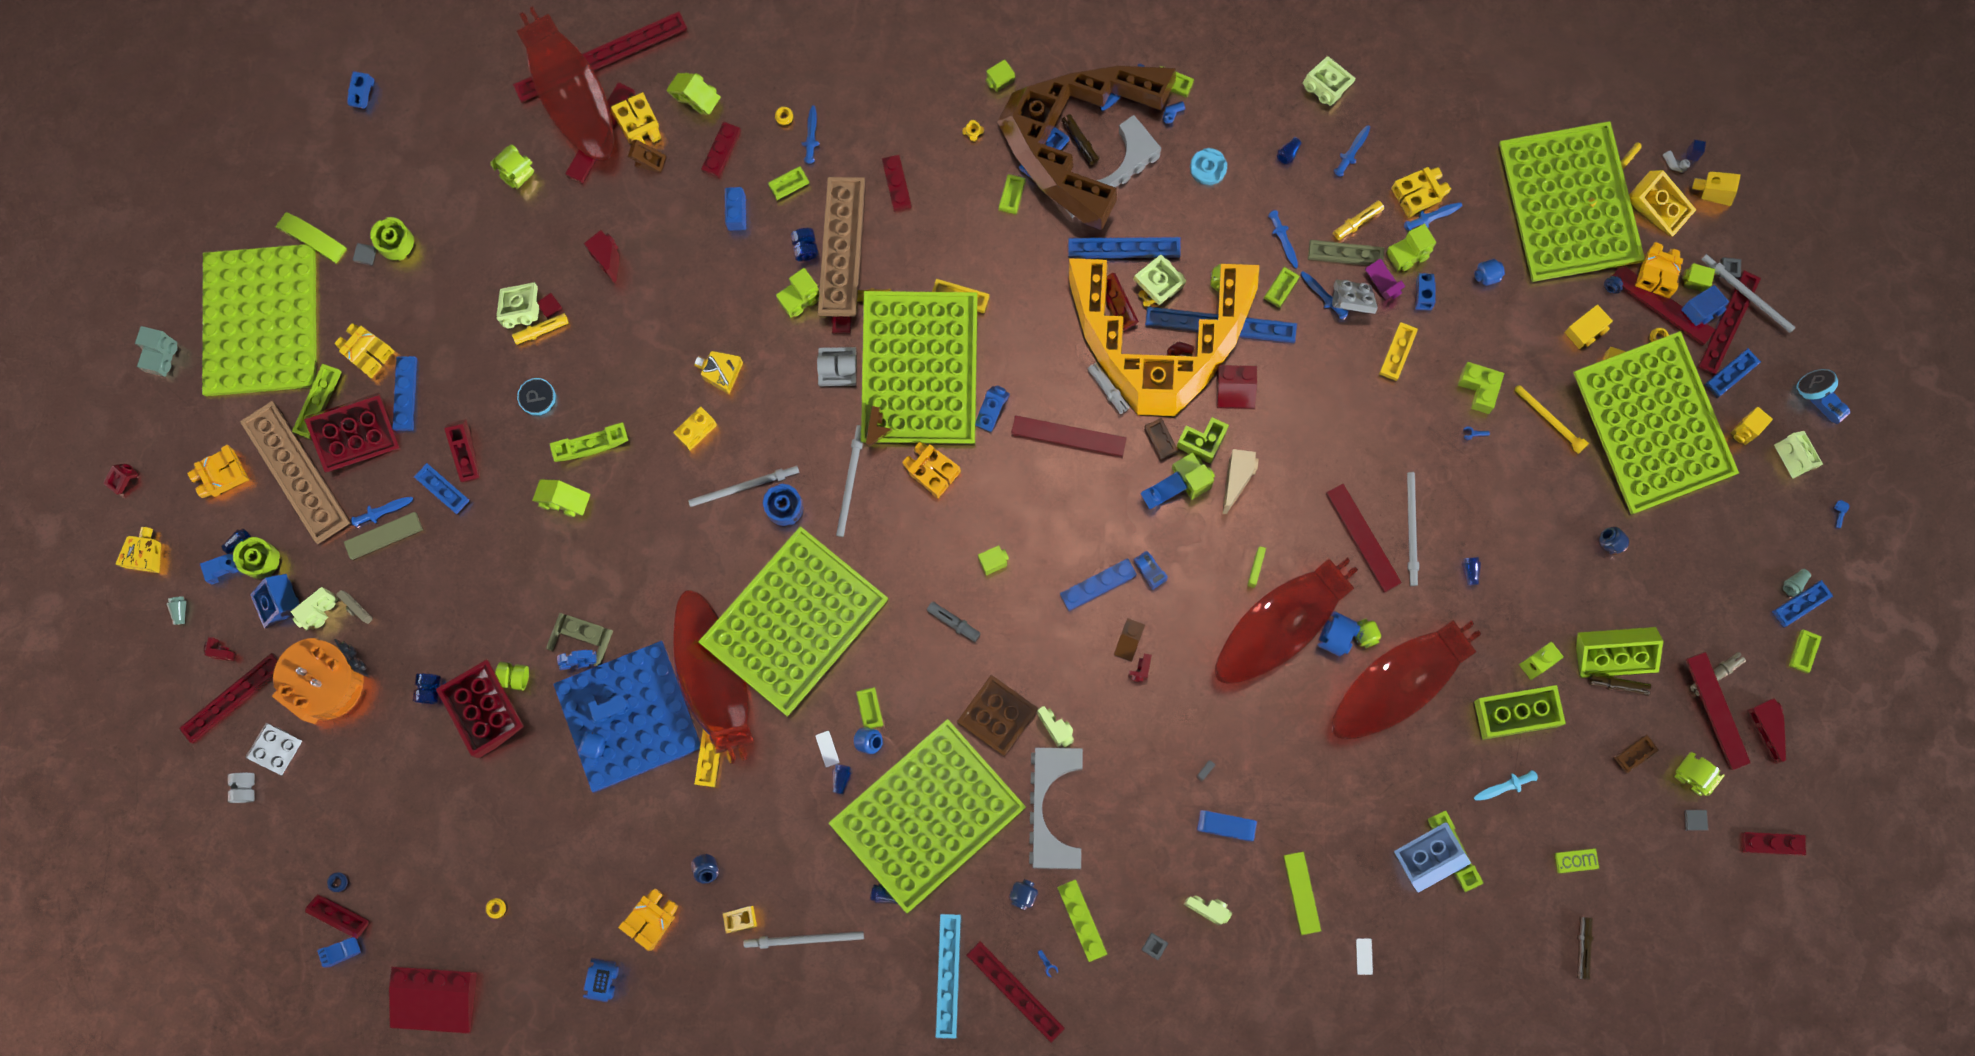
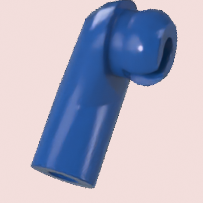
M1183 101L1166 107L1163 114L1165 123H1172L1176 113L1185 110Z

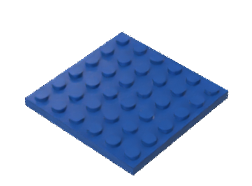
M663 641L553 684L575 746L579 736H584L586 731L603 735L604 741L607 742L602 756H598L596 759H591L578 753L593 793L700 750V738ZM617 695L624 697L629 702V709L626 713L600 723L594 722L588 705L589 702L595 700L599 704L608 702Z

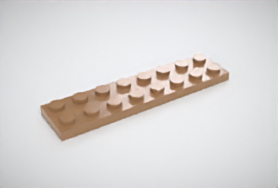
M828 177L818 305L819 316H856L865 178Z
M273 401L240 421L315 543H321L350 524L347 516Z

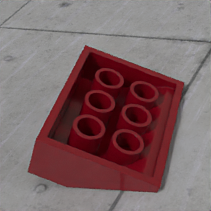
M380 393L306 416L304 419L325 473L399 449Z
M488 659L436 689L471 757H482L524 727Z
M391 967L389 982L390 1028L470 1034L477 972Z

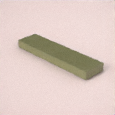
M1310 240L1307 260L1370 266L1379 259L1384 261L1385 247Z
M413 512L344 541L349 558L354 560L420 532L423 528L417 513Z

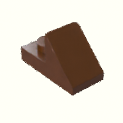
M636 139L632 141L628 157L636 161L635 167L661 172L666 155Z
M872 406L866 439L867 446H872L893 431L891 428L878 426V424H882L884 414L881 412L880 407Z
M1127 618L1114 652L1115 656L1132 662L1145 624Z

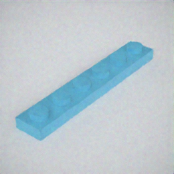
M940 914L936 1038H956L961 915Z

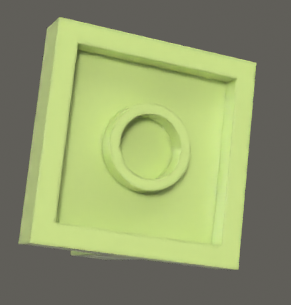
M1805 431L1795 432L1787 436L1788 438L1774 444L1792 478H1796L1811 469L1823 465Z

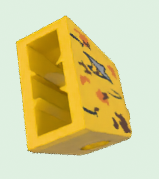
M141 527L139 537L128 536L116 561V565L126 569L159 573L161 543L151 539L153 529Z

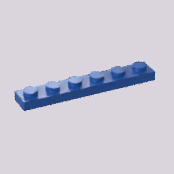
M1180 237L1068 238V259L1157 258L1160 255L1164 258L1181 256Z

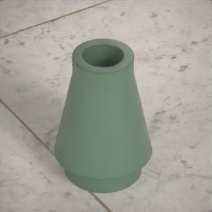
M1801 569L1798 573L1784 581V591L1793 597L1800 595L1808 579L1811 577V573L1806 569Z
M184 597L168 598V603H166L173 625L185 624L187 601L184 600Z

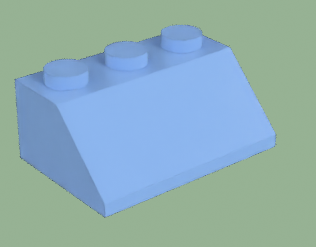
M1447 822L1394 851L1417 892L1471 864Z

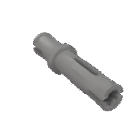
M1097 362L1094 363V366L1093 364L1089 366L1087 370L1108 396L1107 400L1113 403L1119 414H1122L1123 411L1126 412L1130 406L1120 395V390L1114 387Z

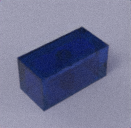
M1694 139L1687 148L1686 159L1698 161L1705 152L1706 141Z

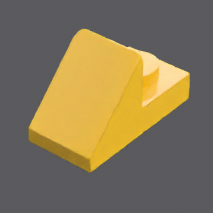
M753 906L723 913L726 933L757 927Z

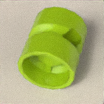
M499 662L495 673L503 688H507L510 685L512 689L525 690L529 678V667L516 664L513 667L512 663Z

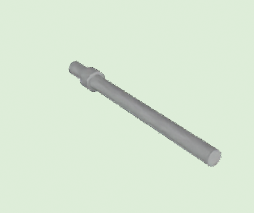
M1707 254L1701 259L1710 268L1715 269L1717 276L1723 277L1789 333L1796 328L1725 270V266L1720 262L1717 263Z
M857 425L855 437L851 443L852 453L836 533L838 537H844L859 452L863 446V442H861V425Z
M798 466L784 470L781 468L775 470V473L690 499L688 502L690 507L771 481H781L786 479L785 477L800 472Z
M1408 472L1409 562L1407 564L1408 571H1410V586H1418L1419 562H1417L1415 473Z
M864 932L775 938L760 936L759 939L744 940V948L760 947V949L777 945L864 939Z

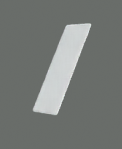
M826 731L816 735L825 766L829 767L839 763L830 732Z
M1356 939L1358 975H1372L1371 939Z

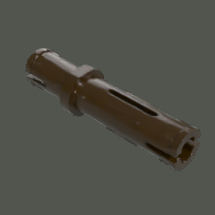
M1066 115L1070 124L1065 117L1062 118V123L1075 140L1079 151L1083 153L1089 165L1095 164L1091 156L1096 162L1100 158L1092 148L1091 142L1086 139L1072 115Z
M1590 674V678L1596 679H1589V685L1591 686L1594 685L1605 687L1607 690L1616 689L1646 696L1650 695V691L1645 690H1651L1650 683L1620 679L1613 675Z
M1580 917V934L1577 935L1579 940L1578 979L1590 980L1592 941H1594V937H1592L1593 918Z

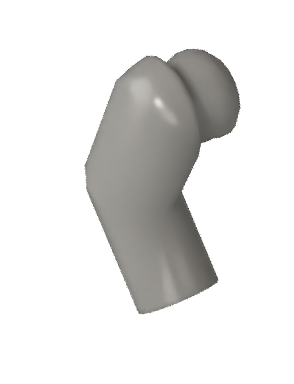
M1672 151L1663 154L1666 163L1672 170L1685 172L1690 167V162L1687 159L1682 161L1676 160Z

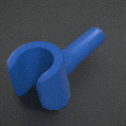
M1465 427L1463 431L1471 432V435L1464 436L1466 440H1471L1473 436L1490 435V431H1474L1472 427Z
M1843 500L1837 501L1834 509L1840 511L1836 528H1841L1843 517L1850 507Z
M1038 951L1037 953L1046 966V974L1051 977L1048 973L1051 967H1054L1058 973L1057 967L1048 961L1043 951Z

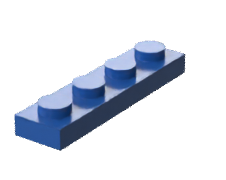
M415 356L396 357L392 428L394 431H413L417 370V358Z
M1127 558L1061 592L1060 596L1068 611L1129 581L1136 577L1137 574Z

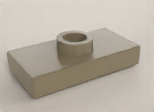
M340 590L336 594L347 605L345 609L352 616L356 614L367 624L373 620V617L349 593Z

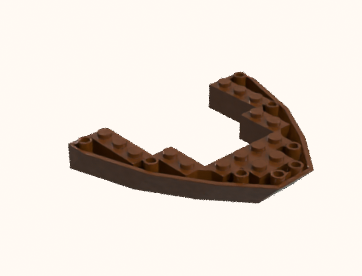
M1111 66L1059 76L1012 92L997 122L1015 157L1038 187L1084 224L1102 230L1117 201V188L1071 172L1073 168L1072 154L1047 146L1045 143L1069 96L1104 107L1110 93L1162 110L1176 81V68Z

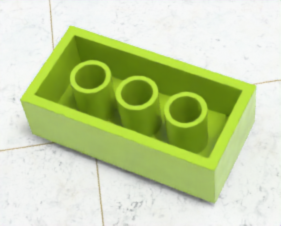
M1557 685L1483 697L1474 701L1482 740L1555 728L1566 724Z

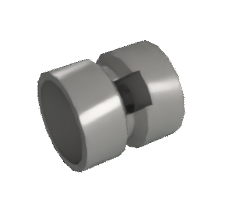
M254 773L228 774V786L231 787L228 791V803L255 801V790L252 789V786L255 785Z

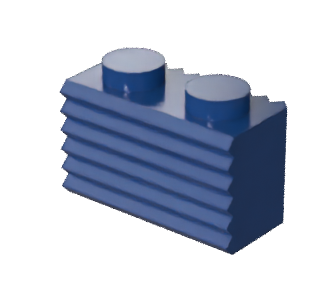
M742 187L725 188V224L729 231L746 229V196Z
M1713 285L1689 300L1682 308V311L1694 323V326L1700 323L1705 325L1714 318L1713 315L1719 316L1727 310L1725 306L1729 301L1716 285Z

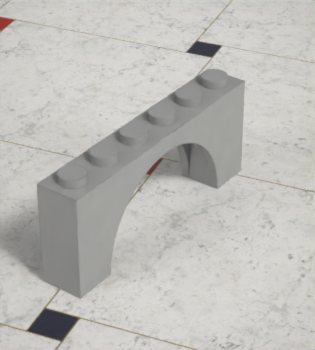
M1134 115L1119 125V134L1126 147L1124 161L1113 174L1096 181L1116 188L1120 183H1126L1134 173H1140L1145 168V165L1150 162L1154 163L1159 159L1161 147ZM1066 210L1069 213V215L1073 218L1074 215L1071 214L1068 210Z
M1035 748V753L1031 752V764H1035V772H1031V784H1035L1034 792H1030V804H1034V812H1030V824H1034V832H1030V844H1033V852H1029V864H1033L1034 869L1081 870V848L1065 845L1050 833L1044 822L1042 803L1047 789L1057 778L1068 772L1082 770L1083 749Z

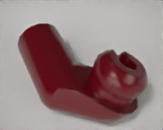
M1176 342L1168 348L1167 354L1168 356H1178L1184 352L1192 355L1195 346Z

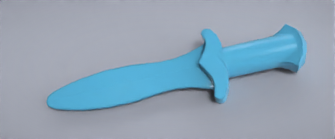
M1531 770L1528 774L1517 778L1512 773L1510 780L1483 790L1474 799L1477 801L1489 799L1511 789H1517L1520 792L1521 785L1530 781H1537L1538 774Z

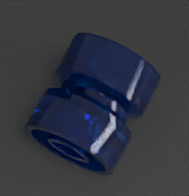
M801 228L791 232L792 245L795 246L793 250L797 261H810L819 256L817 244L814 243L816 239L812 228Z
M416 674L414 685L417 686V689L413 691L412 701L424 704H438L439 694L436 689L441 686L442 677L433 674Z

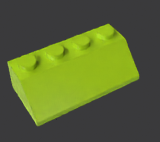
M1656 627L1578 632L1576 652L1579 675L1581 678L1590 677L1591 673L1604 676L1657 673L1660 668L1663 639Z

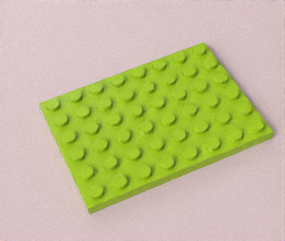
M1610 121L1500 141L1499 146L1532 282L1645 261ZM1591 197L1595 199V201L1589 202L1588 200Z
M304 244L203 253L202 394L204 396L312 388L317 377L316 250Z
M864 291L861 442L866 443L872 406L880 407L881 412L884 413L882 424H878V426L893 430L876 443L975 444L977 292Z
M1681 331L1573 372L1631 515L1739 474Z
M800 526L699 640V644L788 717L888 601V597Z
M947 719L831 820L829 825L905 913L908 914L1020 814L1026 806Z

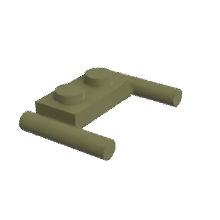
M559 613L546 649L553 651L559 634H563L599 646L596 653V663L592 664L599 666L613 631Z

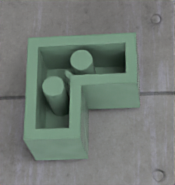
M141 326L135 344L143 349L137 367L146 373L166 377L167 372L171 368L172 357L177 351L178 342L163 331Z

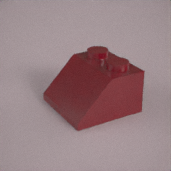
M600 230L583 244L591 257L615 283L617 281L620 255L617 252L619 247L609 233L605 235Z
M1219 365L1217 370V408L1255 409L1257 366Z

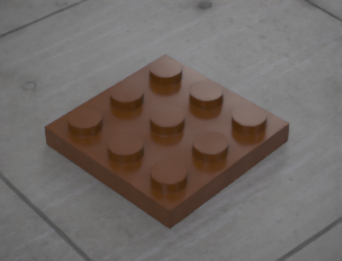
M990 675L957 723L1005 757L1039 708L996 677Z

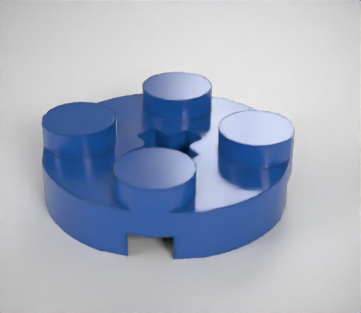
M592 650L573 651L567 657L566 653L557 656L560 670L570 669L571 666H578V669L588 668L589 664H594L597 660L596 651L593 652Z

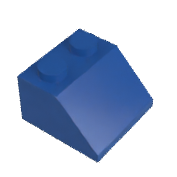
M287 574L264 578L250 594L264 628H268L293 616L291 611L299 605V600L294 594L292 583L288 579Z

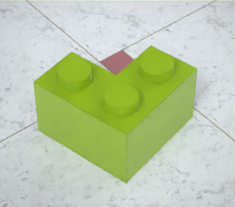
M677 73L666 90L678 102L689 103L696 111L705 115H710L721 98L716 93L717 90L711 85H707L703 81L704 78L697 73Z
M1423 224L1409 231L1405 239L1390 246L1386 255L1397 272L1402 269L1406 271L1413 267V264L1417 261L1421 263L1427 260L1433 251L1436 241L1426 224Z
M805 268L789 278L791 285L776 294L778 302L790 318L800 315L807 306H813L819 301L818 286Z
M1471 362L1466 363L1462 369L1458 386L1476 391L1471 409L1490 414L1495 407L1504 373Z
M1211 417L1204 433L1186 425L1178 441L1177 448L1189 454L1193 452L1195 457L1198 456L1201 460L1211 464L1229 425Z
M1193 452L1173 463L1172 470L1174 473L1180 472L1187 485L1185 491L1191 500L1212 488L1215 477L1210 467L1207 468L1198 456L1195 457Z
M540 479L532 501L539 503L538 506L543 509L549 510L551 508L557 511L561 509L564 511L563 514L575 517V515L584 514L590 494L559 480Z

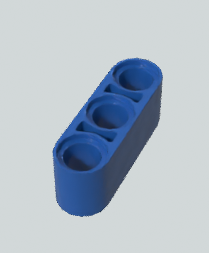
M1200 810L1197 830L1246 841H1254L1257 821Z

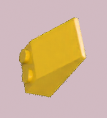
M1663 170L1649 171L1629 194L1634 208L1670 237H1673L1696 211L1694 206Z

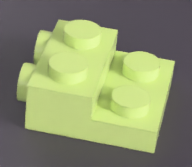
M1327 56L1307 74L1302 84L1305 85V89L1308 92L1315 93L1322 103H1327L1331 106L1354 83L1356 78Z
M1162 255L1158 256L1133 278L1158 305L1180 291L1187 281L1184 275L1178 272L1171 262Z
M535 282L500 289L496 318L503 327L513 328L515 324L521 323L530 325L532 321L538 320L539 305L536 302L538 287Z
M321 587L291 611L294 616L293 621L297 626L303 627L306 631L321 627L328 618L324 611L332 609L339 600L338 597Z
M1045 706L1037 710L1038 717L1058 748L1060 746L1065 748L1074 742L1072 737L1073 729L1068 721L1064 722L1062 718L1056 721L1050 708L1047 710Z
M1195 895L1188 897L1184 903L1185 906L1216 925L1227 923L1232 915V912L1226 908L1227 904L1219 899L1210 900L1207 905H1204L1206 901Z

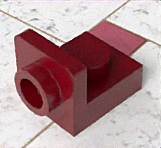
M126 463L112 465L103 484L117 495L122 494L128 481L131 478L137 477L138 473L131 465Z
M208 637L204 644L205 656L218 660H235L236 654L229 651L228 647L218 646V639Z
M1144 653V657L1139 658L1137 669L1141 670V672L1129 670L1128 677H1131L1132 681L1143 682V680L1148 679L1152 655Z

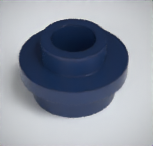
M1611 276L1604 281V286L1609 293L1618 294L1622 291L1623 282L1620 278Z
M340 872L331 874L327 880V886L333 892L343 891L348 883L347 877ZM337 879H340L341 881L339 886H336L335 881Z

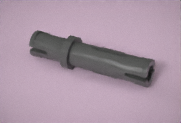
M933 601L928 606L927 611L954 628L956 633L963 634L973 642L977 641L981 632L967 624L966 620L962 621Z

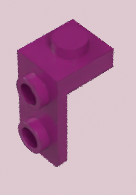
M1382 259L1365 268V271L1385 300L1389 297L1395 299L1402 294L1401 289L1406 286L1402 280L1398 283L1396 282Z

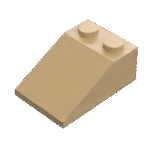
M1232 450L1228 464L1223 514H1227L1249 482L1252 474L1255 475L1259 460L1255 458L1256 452Z

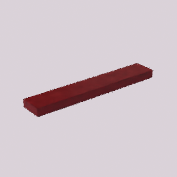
M619 82L617 83L565 173L567 177L579 183L584 182L618 123L611 113V107L625 100L628 103V99L633 97L635 93L634 89Z
M1619 266L1612 275L1622 280V289L1702 346L1714 333L1715 329L1708 324L1700 323L1694 326V323L1682 311L1683 306L1673 299L1653 293L1654 289L1650 292L1636 287L1638 275L1626 266ZM1645 280L1643 281L1644 284H1647V285L1650 284V283H1648V282L1645 281Z
M1743 270L1738 280L1755 293L1761 278ZM1735 287L1728 300L1729 303L1725 306L1727 310L1722 313L1697 365L1698 369L1712 376L1716 375L1751 301Z
M1015 415L1011 435L1119 457H1123L1127 438Z
M1344 483L1326 492L1327 497L1383 592L1385 593L1402 583Z
M1702 652L1685 659L1730 770L1750 764V759L1707 653Z
M270 653L179 727L187 740L193 744L273 679L274 669L279 660L276 655Z
M981 941L966 954L1051 1043L1065 1029Z

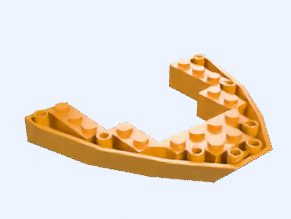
M1069 258V283L1084 337L1108 379L1116 389L1120 390L1121 395L1137 415L1176 416L1208 384L1218 370L1219 365L1223 363L1236 345L1258 289L1259 265L1221 264L1218 320L1199 319L1197 357L1122 354L1123 316H1105L1107 260Z

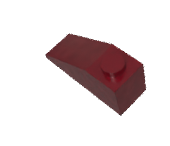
M467 420L447 423L444 430L460 482L479 478L476 456Z
M1773 698L1748 709L1747 712L1775 764L1786 761L1785 720L1781 704Z

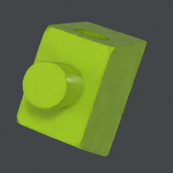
M1551 641L1521 662L1519 666L1529 679L1532 680L1564 657Z

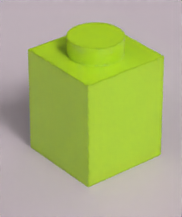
M1005 59L986 71V82L996 92L1015 82V73Z
M1693 263L1683 273L1682 279L1685 280L1683 287L1701 292L1707 290L1712 286L1715 269Z
M999 545L978 554V559L986 576L1006 567V560L1009 559L1005 549L1001 550Z

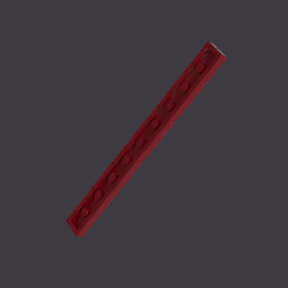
M678 11L513 84L514 89L522 103L687 30V27Z

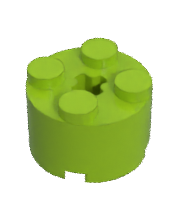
M510 144L490 163L494 171L496 169L499 170L500 174L498 176L512 188L516 187L518 189L533 175L534 170L530 166L532 164L531 160L525 155L522 157L518 153L517 148Z
M387 217L385 220H379L371 229L370 237L374 247L387 259L403 260L413 248L414 236L405 224L397 218Z
M250 537L245 541H241L235 547L233 561L240 572L255 579L271 577L279 564L280 554L272 544L258 537Z
M1689 752L1675 771L1677 773L1675 778L1683 784L1687 782L1692 785L1691 790L1700 796L1702 794L1704 796L1711 795L1723 779L1724 774H1719L1720 770L1703 757L1698 760L1695 758V753Z

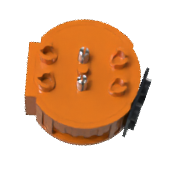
M308 638L298 641L287 648L280 656L274 669L273 684L276 692L272 697L298 718L312 724H316L319 719L331 720L347 713L358 701L363 689L364 676L367 677L368 674L365 671L367 669L366 665L362 660L358 661L355 656L357 652L351 644L348 645L345 641L341 642L334 639L337 644L335 646L316 638Z

